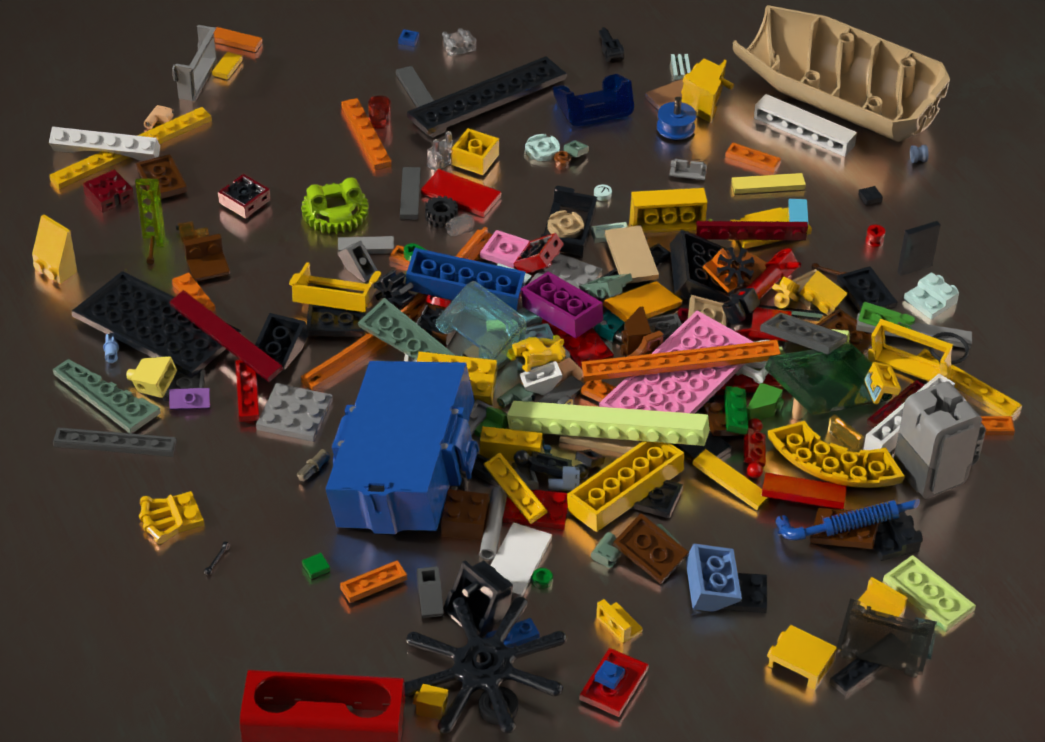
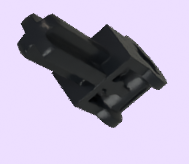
M602 27V30H599V35L602 39V51L606 61L610 62L612 59L619 58L623 60L625 57L623 45L620 44L618 39L611 37L608 29Z

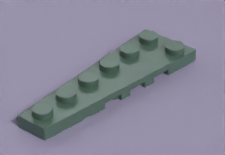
M385 298L358 322L360 328L415 360L418 358V352L454 355Z
M69 359L53 369L56 377L130 434L161 414L160 407L143 398H136L132 395V392L119 389L117 384L102 380L100 375L90 372Z

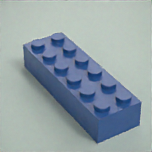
M414 248L406 273L405 284L412 282L414 288L409 291L516 314L526 272Z

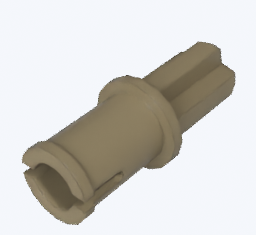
M321 449L315 457L308 459L306 465L297 473L298 479L305 482L314 473H318L321 469L320 467L330 460L329 453Z

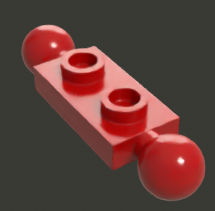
M757 418L748 421V431L746 435L744 434V462L750 464L747 467V474L754 479L761 477L763 467L766 465V435L761 433L763 424Z

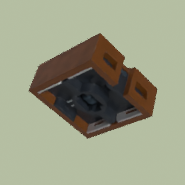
M425 302L414 322L447 348L461 324V312Z

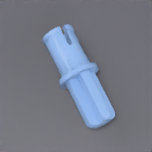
M106 334V342L103 345L105 360H108V363H114L118 359L117 351L119 350V345L114 336L111 337L109 334Z

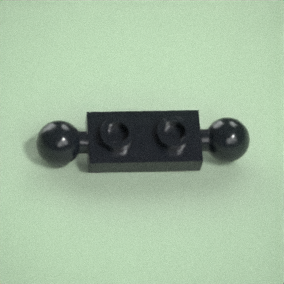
M518 450L514 454V462L517 465L524 466L530 464V470L563 478V466L579 467V480H584L588 476V468L585 465L578 464L572 466V460L536 451H533L531 456L525 450Z

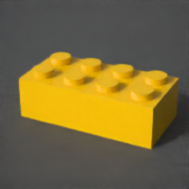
M704 188L631 192V227L641 225L643 233L681 231V229L691 231L696 230L697 221H706L707 198Z
M418 352L417 362H466L474 400L478 399L488 405L493 404L498 371L497 360Z

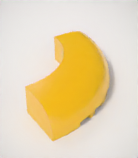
M805 421L768 430L769 440L788 461L802 471L826 482L855 488H880L897 485L904 480V474L886 447L851 452L846 447L834 443L827 444L820 440L821 436L816 434Z

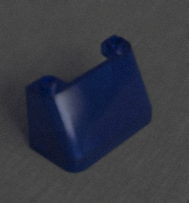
M619 74L606 76L602 81L603 90L577 96L565 85L553 87L554 97L568 122L573 126H583L631 115L634 111L632 82Z

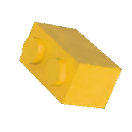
M817 270L799 294L819 308L821 312L829 316L840 305L847 292Z

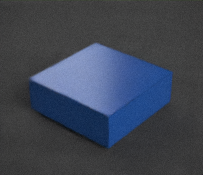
M403 29L398 39V44L414 47L419 39V32Z

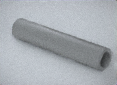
M499 486L494 487L491 492L479 553L486 560H492L496 556L507 494Z

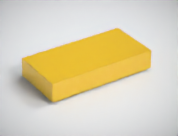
M226 52L213 69L212 75L228 80L243 61L242 55Z

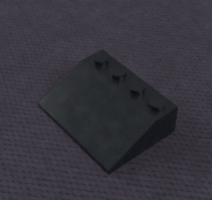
M681 229L670 243L675 295L689 301L691 295L717 302L729 301L734 295V290L728 293L703 268L719 250L723 248L727 252L728 248Z

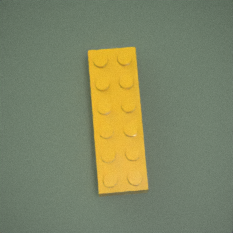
M642 441L567 494L568 512L598 532L632 508L634 503L646 498L656 487L660 488L664 481L671 480L684 470V452L671 443Z

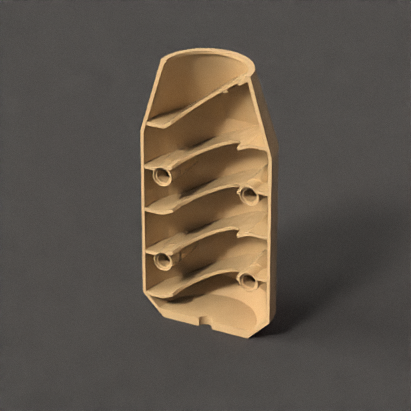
M767 5L761 27L751 45L745 49L736 40L733 42L735 55L780 93L808 103L897 142L928 128L940 110L938 103L941 97L945 98L950 83V77L942 62L830 17Z

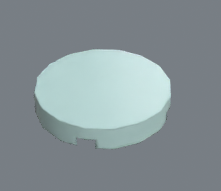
M546 134L534 135L525 144L526 154L536 161L552 160L555 154L560 151L559 141L551 135L550 137H547Z

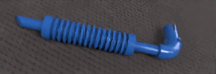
M916 499L901 504H896L895 500L888 501V504L884 502V505L880 503V506L876 504V507L872 505L871 507L860 508L859 511L857 509L855 512L853 510L851 513L849 511L847 514L845 512L843 515L839 514V516L835 515V517L831 516V518L826 517L823 518V524L804 529L803 527H791L788 517L782 515L783 520H781L780 516L776 518V525L779 528L778 533L788 540L806 539V536L825 531L827 536L834 535V532L838 534V531L842 533V530L846 532V529L850 531V528L854 530V527L858 529L859 527H866L867 524L870 526L871 523L873 525L875 522L877 524L879 521L881 523L883 520L899 518V512L917 508L920 500Z

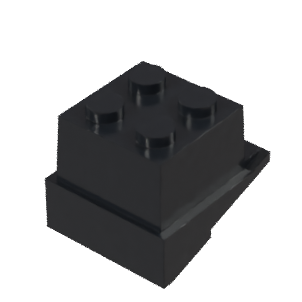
M484 560L474 566H471L467 561H463L453 588L448 593L443 611L462 627L453 607V601L458 597L466 598L478 635L483 638L487 633L492 632L493 626L506 615L511 603L513 584Z

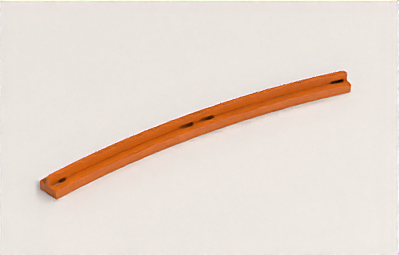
M484 227L482 230L478 229L458 252L456 257L478 261L481 250L493 234L488 233L487 227ZM417 293L414 300L400 311L414 321L425 304L426 296L428 295ZM417 304L421 305L416 310L414 309ZM367 333L340 353L302 375L301 382L308 389L316 391L343 375L388 343ZM314 377H317V378H318V379H316L315 381L311 382V379H312V378H314Z

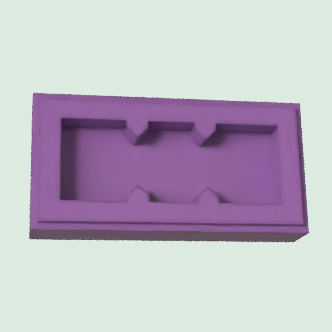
M210 388L169 389L170 410L210 409Z

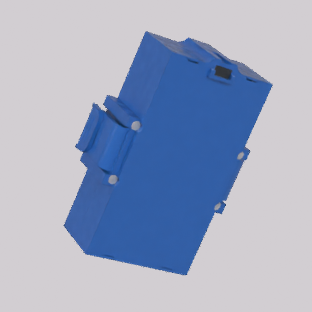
M369 361L355 405H346L345 416L340 421L332 444L334 454L333 468L325 490L336 527L368 528L377 534H396L401 530L437 531L449 487L460 486L461 484L460 466L462 471H466L467 479H471L477 452H479L477 441L472 440L468 423L475 400L466 362Z

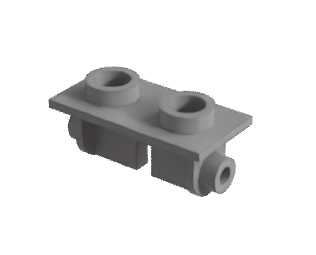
M675 158V160H671L669 176L705 180L707 164L691 161V164L687 165V160Z

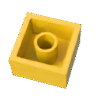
M467 128L451 148V165L484 175L499 156V138Z

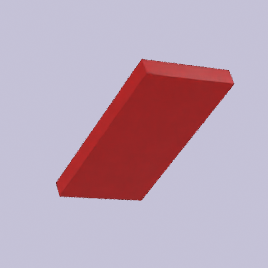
M438 169L421 188V194L431 198H438V196L444 198V196H447L448 199L452 198L453 201H456L458 208L481 217H485L501 197V191Z
M766 472L761 496L844 509L847 486Z

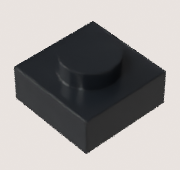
M588 449L578 451L575 459L582 462L588 468H594V466L602 465L605 457Z

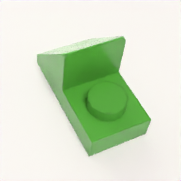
M487 407L486 418L475 429V435L479 438L481 437L483 426L505 429L508 426L507 413L497 408Z

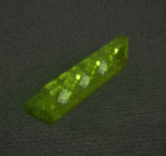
M136 179L135 185L143 238L154 236L156 247H164L165 227L159 180ZM140 185H150L149 190L145 191ZM145 198L150 200L151 204L149 206L143 202ZM147 212L152 214L151 220L144 216ZM152 226L154 232H147L146 229Z

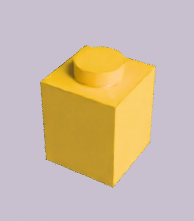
M422 684L420 692L416 691L413 704L416 705V714L440 720L445 714L448 705V689Z

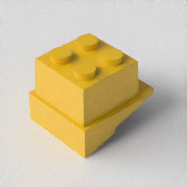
M703 59L700 63H696L693 70L683 78L682 103L693 107L697 112V116L709 123L712 122L717 111L716 104L723 86L730 90L734 87V83L724 78L727 62L725 59L720 66Z

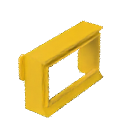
M306 262L301 272L295 273L289 281V284L292 286L293 302L366 312V308L376 290L379 291L377 288H374V283L379 281L381 272L375 271L370 278V282L365 284L310 276V263ZM310 283V284H317V285H324V286L345 288V289L358 290V291H364V292H363V294H361V293L340 291V290L320 288V287H313V286H307V285Z
M880 319L871 335L872 349L868 350V360L870 362L891 365L893 369L926 381L932 380L939 373L948 379L952 374L951 351L953 344ZM885 331L945 352L940 360V364L886 345Z

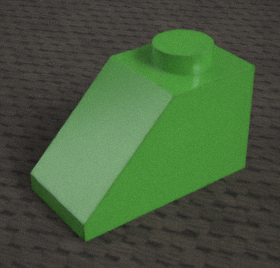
M760 383L747 407L748 421L753 418L763 420L774 417L777 410H781L783 406V390Z

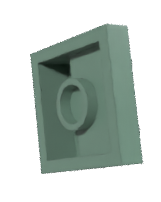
M631 273L605 276L582 284L579 288L600 301L602 298L608 299L622 293V287L626 286L625 283L633 280Z

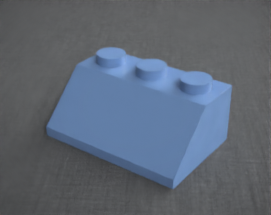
M693 544L685 559L693 609L714 612L740 602L742 597L734 549Z

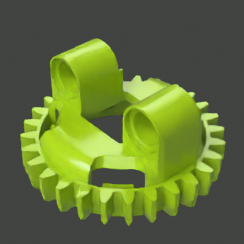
M349 177L340 184L311 185L307 189V196H304L301 209L303 219L311 228L314 227L316 231L321 229L322 233L328 231L329 234L331 232L337 234V232L342 231L344 234L345 230L351 231L352 227L357 229L358 225H362L363 221L366 220V216H368L369 203L368 199L365 198V194H362L358 181L353 177ZM334 197L344 198L346 205L327 208L326 199ZM358 206L359 211L352 215L351 212ZM316 214L329 217V223L320 218L316 219Z

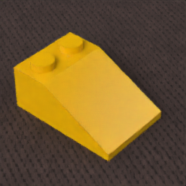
M45 214L42 215L32 253L33 265L37 271L43 272L50 279L61 284L77 273L71 232Z

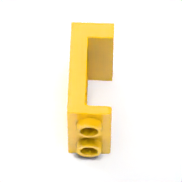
M790 625L786 631L780 633L777 645L771 646L767 654L769 658L768 666L773 668L778 663L807 677V687L815 690L835 661L837 647Z

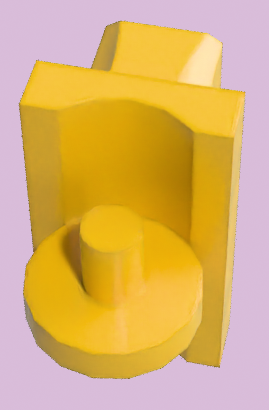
M783 277L779 285L774 283L772 289L778 292L774 297L775 306L785 309L790 304V298L798 302L800 297L796 293L800 285L786 277Z

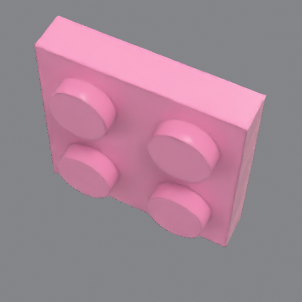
M496 230L481 250L480 258L514 269L513 263L524 252V248L530 241Z

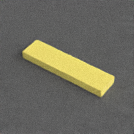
M802 173L732 177V186L735 194L804 190L806 187Z

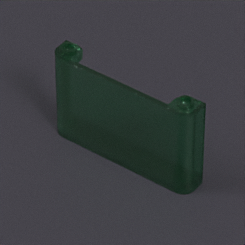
M851 343L841 345L830 354L813 349L770 356L766 363L765 370L811 415L874 404L865 383V377L873 363ZM884 393L879 403L890 400L893 394Z

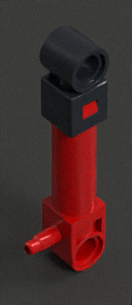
M787 248L776 253L765 264L766 269L746 288L739 289L729 301L723 304V311L731 325L744 321L747 318L746 314L752 313L761 304L760 299L773 287L774 283L776 284L783 277L787 278L797 268L801 267V263L797 262L792 249Z

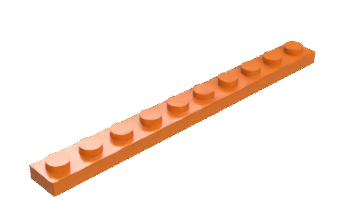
M770 340L582 362L584 382L780 360L781 354L778 341Z

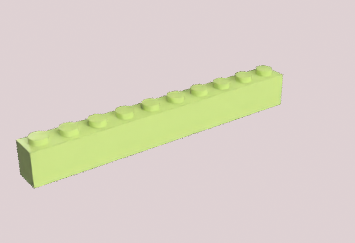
M513 401L507 414L509 429L543 434L705 446L710 431L709 419L706 414Z

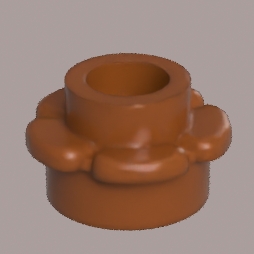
M566 151L556 153L554 157L556 165L560 167L568 166L571 161L570 154Z

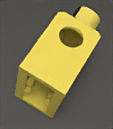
M171 357L143 358L136 369H128L126 376L129 381L133 382L139 393L163 398L177 372V368Z

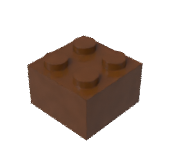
M448 489L442 516V536L482 541L489 507V494Z

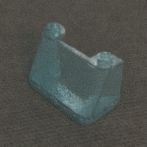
M475 281L467 284L436 320V327L439 331L448 334L453 329L479 348V358L497 360V365L508 358V349L512 348L514 343L525 340L527 325L524 317Z

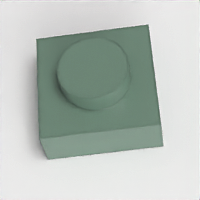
M576 140L564 145V151L572 157H580L588 153L589 146Z

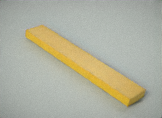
M925 348L917 355L940 364V361L935 359L930 351ZM951 364L952 374L949 380L955 383L954 387L1002 416H1012L1013 418L1022 409V404Z

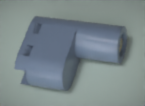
M563 466V479H548V491H572L578 487L580 479L579 467Z

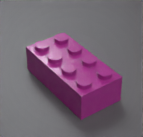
M549 271L521 288L522 307L574 338L579 337L603 321L601 301Z

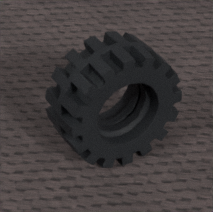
M447 196L429 199L428 203L425 204L426 221L430 225L433 224V227L439 226V228H442L444 226L447 228L448 225L452 226L458 219V205L456 201H453L452 198L448 199Z

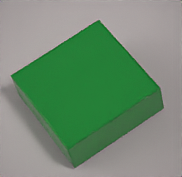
M322 553L302 560V565L311 579L330 572V566Z

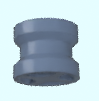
M913 145L910 147L912 163L928 161L927 145H921L920 147Z

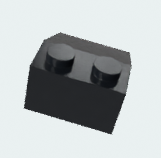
M269 313L255 345L282 365L283 370H285L300 353L309 333L306 322Z

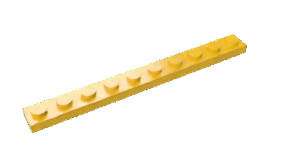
M200 107L137 136L157 138L159 144H162L212 121V117L203 107ZM101 151L50 174V180L58 189H62L130 157Z

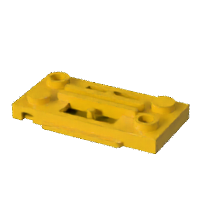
M779 207L747 214L745 217L740 218V220L733 219L730 221L789 222L788 208L782 209ZM809 223L807 235L811 234L812 228L809 225ZM739 240L744 249L782 241Z

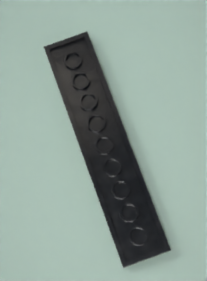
M545 56L407 111V117L426 135H429L565 80L567 73Z

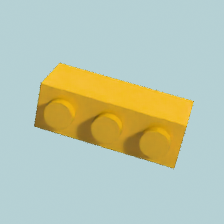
M483 426L480 437V455L491 459L498 453H501L507 461H514V454L518 450H525L530 456L533 451L542 453L543 433Z

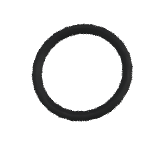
M941 332L933 336L936 339L941 336H952L963 343L965 347L964 356L958 360L951 361V364L961 363L968 357L969 346L961 336L951 332ZM929 347L932 356L940 361L941 357L934 352L932 347Z

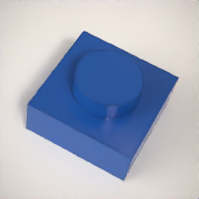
M605 660L595 675V681L615 689L624 676L625 669Z

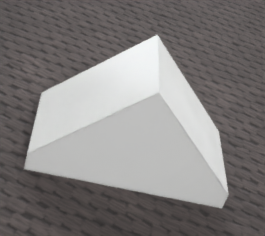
M556 361L519 374L525 390L544 396L552 391L563 377Z

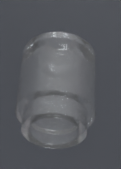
M465 213L450 219L446 223V228L450 236H459L472 231L475 223L472 216Z

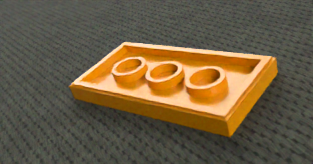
M655 281L605 299L603 306L626 322L639 307H644L648 319L680 307L683 300Z

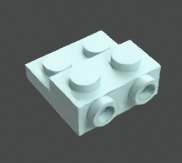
M931 272L918 281L917 287L905 293L904 300L932 320L957 304L959 292L955 285H948L944 282L941 275H935Z

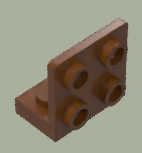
M220 234L183 241L185 258L191 276L195 281L230 274V269L223 253Z

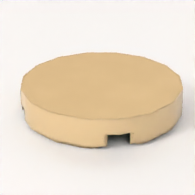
M566 210L557 211L548 220L549 232L551 234L556 233L561 238H576L582 234L584 229V220L575 212L571 214L567 213Z

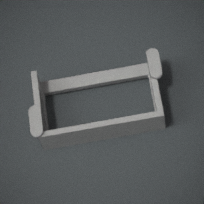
M198 25V51L189 66L182 64L173 65V80L177 81L179 99L195 101L218 60L216 59L215 38L213 34L216 29L215 27Z

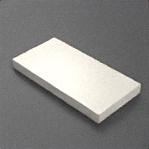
M514 522L490 566L494 567L498 573L513 584L512 597L516 598L518 596L523 597L532 579L533 572L540 564L552 540V534Z

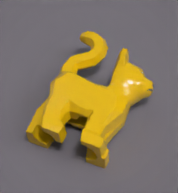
M553 335V339L528 337L508 348L506 356L511 361L516 360V357H524L526 363L522 366V369L526 372H529L532 367L543 366L550 361L560 363L566 359L563 347L564 339H561L558 335Z

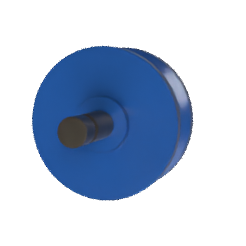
M675 97V102L666 103L659 108L657 130L662 136L681 140L690 137L694 133L696 111L690 105L682 103L681 97Z

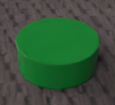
M547 568L536 569L532 574L533 585L539 589L549 588L553 583V573Z

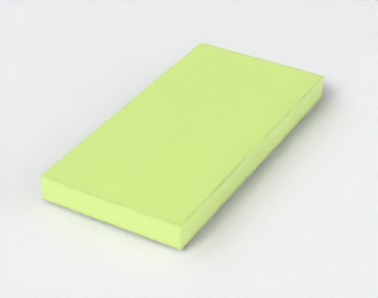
M914 555L884 575V582L906 596L912 605L946 632L976 608L974 603Z

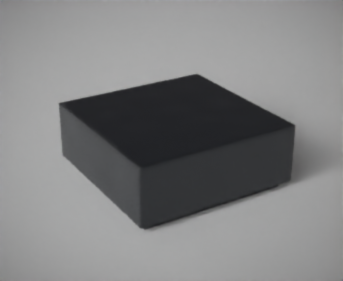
M876 186L859 189L858 195L865 205L882 202L883 196Z

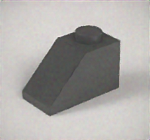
M362 241L353 243L338 252L345 268L363 282L369 280L373 273L378 271Z

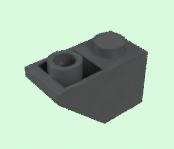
M438 566L417 568V587L422 618L444 616Z

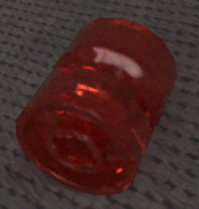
M382 95L370 98L368 109L369 120L372 126L377 129L388 127L391 124L390 99Z

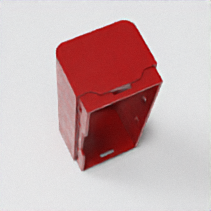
M248 670L240 711L242 742H401L405 706L404 678ZM257 704L293 707L284 712L272 713L261 709ZM347 706H352L353 709L385 712L375 717L364 718L354 715Z

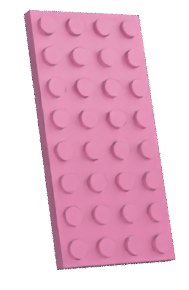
M696 311L652 354L753 343V341L705 314ZM745 364L626 377L599 403V407L695 414Z

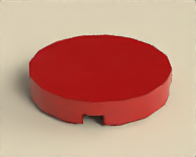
M430 295L426 296L425 302L462 312L463 304L458 303L457 306L453 301L438 297L432 298Z

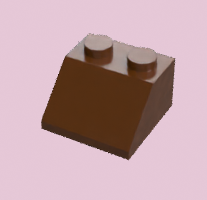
M639 307L624 324V331H621L623 344L620 346L622 356L627 357L632 354L642 343L643 337L651 334L644 307Z

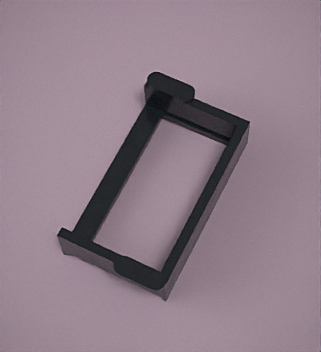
M555 187L549 217L559 211L560 207L588 212L581 240L559 237L564 243L559 250L560 252L580 255L583 258L596 212V196L575 193V190L569 187ZM548 221L544 234H541V237L551 234L548 230Z

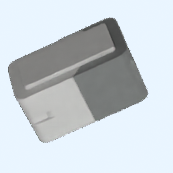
M949 381L910 395L904 403L894 461L904 474L906 480L925 499L958 487L967 481L971 466L979 460L986 428L981 423V416Z

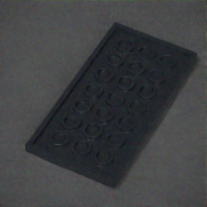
M123 271L72 310V317L109 334L111 337L114 336L115 339L152 358L171 357L177 370L191 378L226 349L170 305L169 302L174 296ZM230 325L232 328H234L237 332L241 334L240 329Z

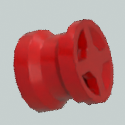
M877 224L870 225L867 229L866 244L874 248L882 246L886 232L885 228Z

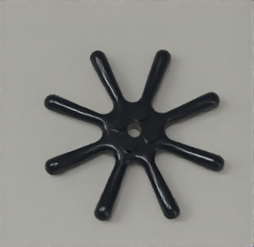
M458 597L453 601V607L468 638V643L461 648H455L418 632H410L406 637V642L410 646L454 660V666L438 673L404 682L405 697L415 695L416 691L420 692L422 684L438 686L450 681H461L463 686L437 725L438 730L444 734L450 733L471 695L477 690H486L490 695L500 729L503 733H512L515 730L516 724L499 689L500 684L507 680H513L548 695L559 696L563 691V685L560 682L518 670L513 667V662L518 658L565 644L567 641L566 633L564 631H555L510 648L505 646L504 641L525 611L528 604L526 598L516 597L494 636L484 639L478 635L468 601L464 597Z

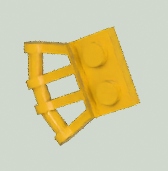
M192 491L173 497L170 494L166 499H152L149 496H143L140 499V506L142 507L139 518L144 523V531L154 537V541L159 545L178 533L204 526L203 517ZM150 508H161L154 511H149ZM170 515H171V517H169V518L162 519V520L155 521V522L153 521V520L160 519V518L167 517V516H170ZM170 527L169 529H167V530L164 531V532H163V531H159V530H161V529H165V528Z

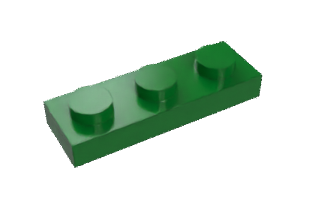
M726 386L724 390L726 429L729 432L746 435L748 419L745 389Z

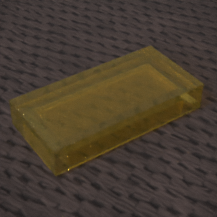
M837 415L831 416L828 432L852 451L860 452L864 436Z

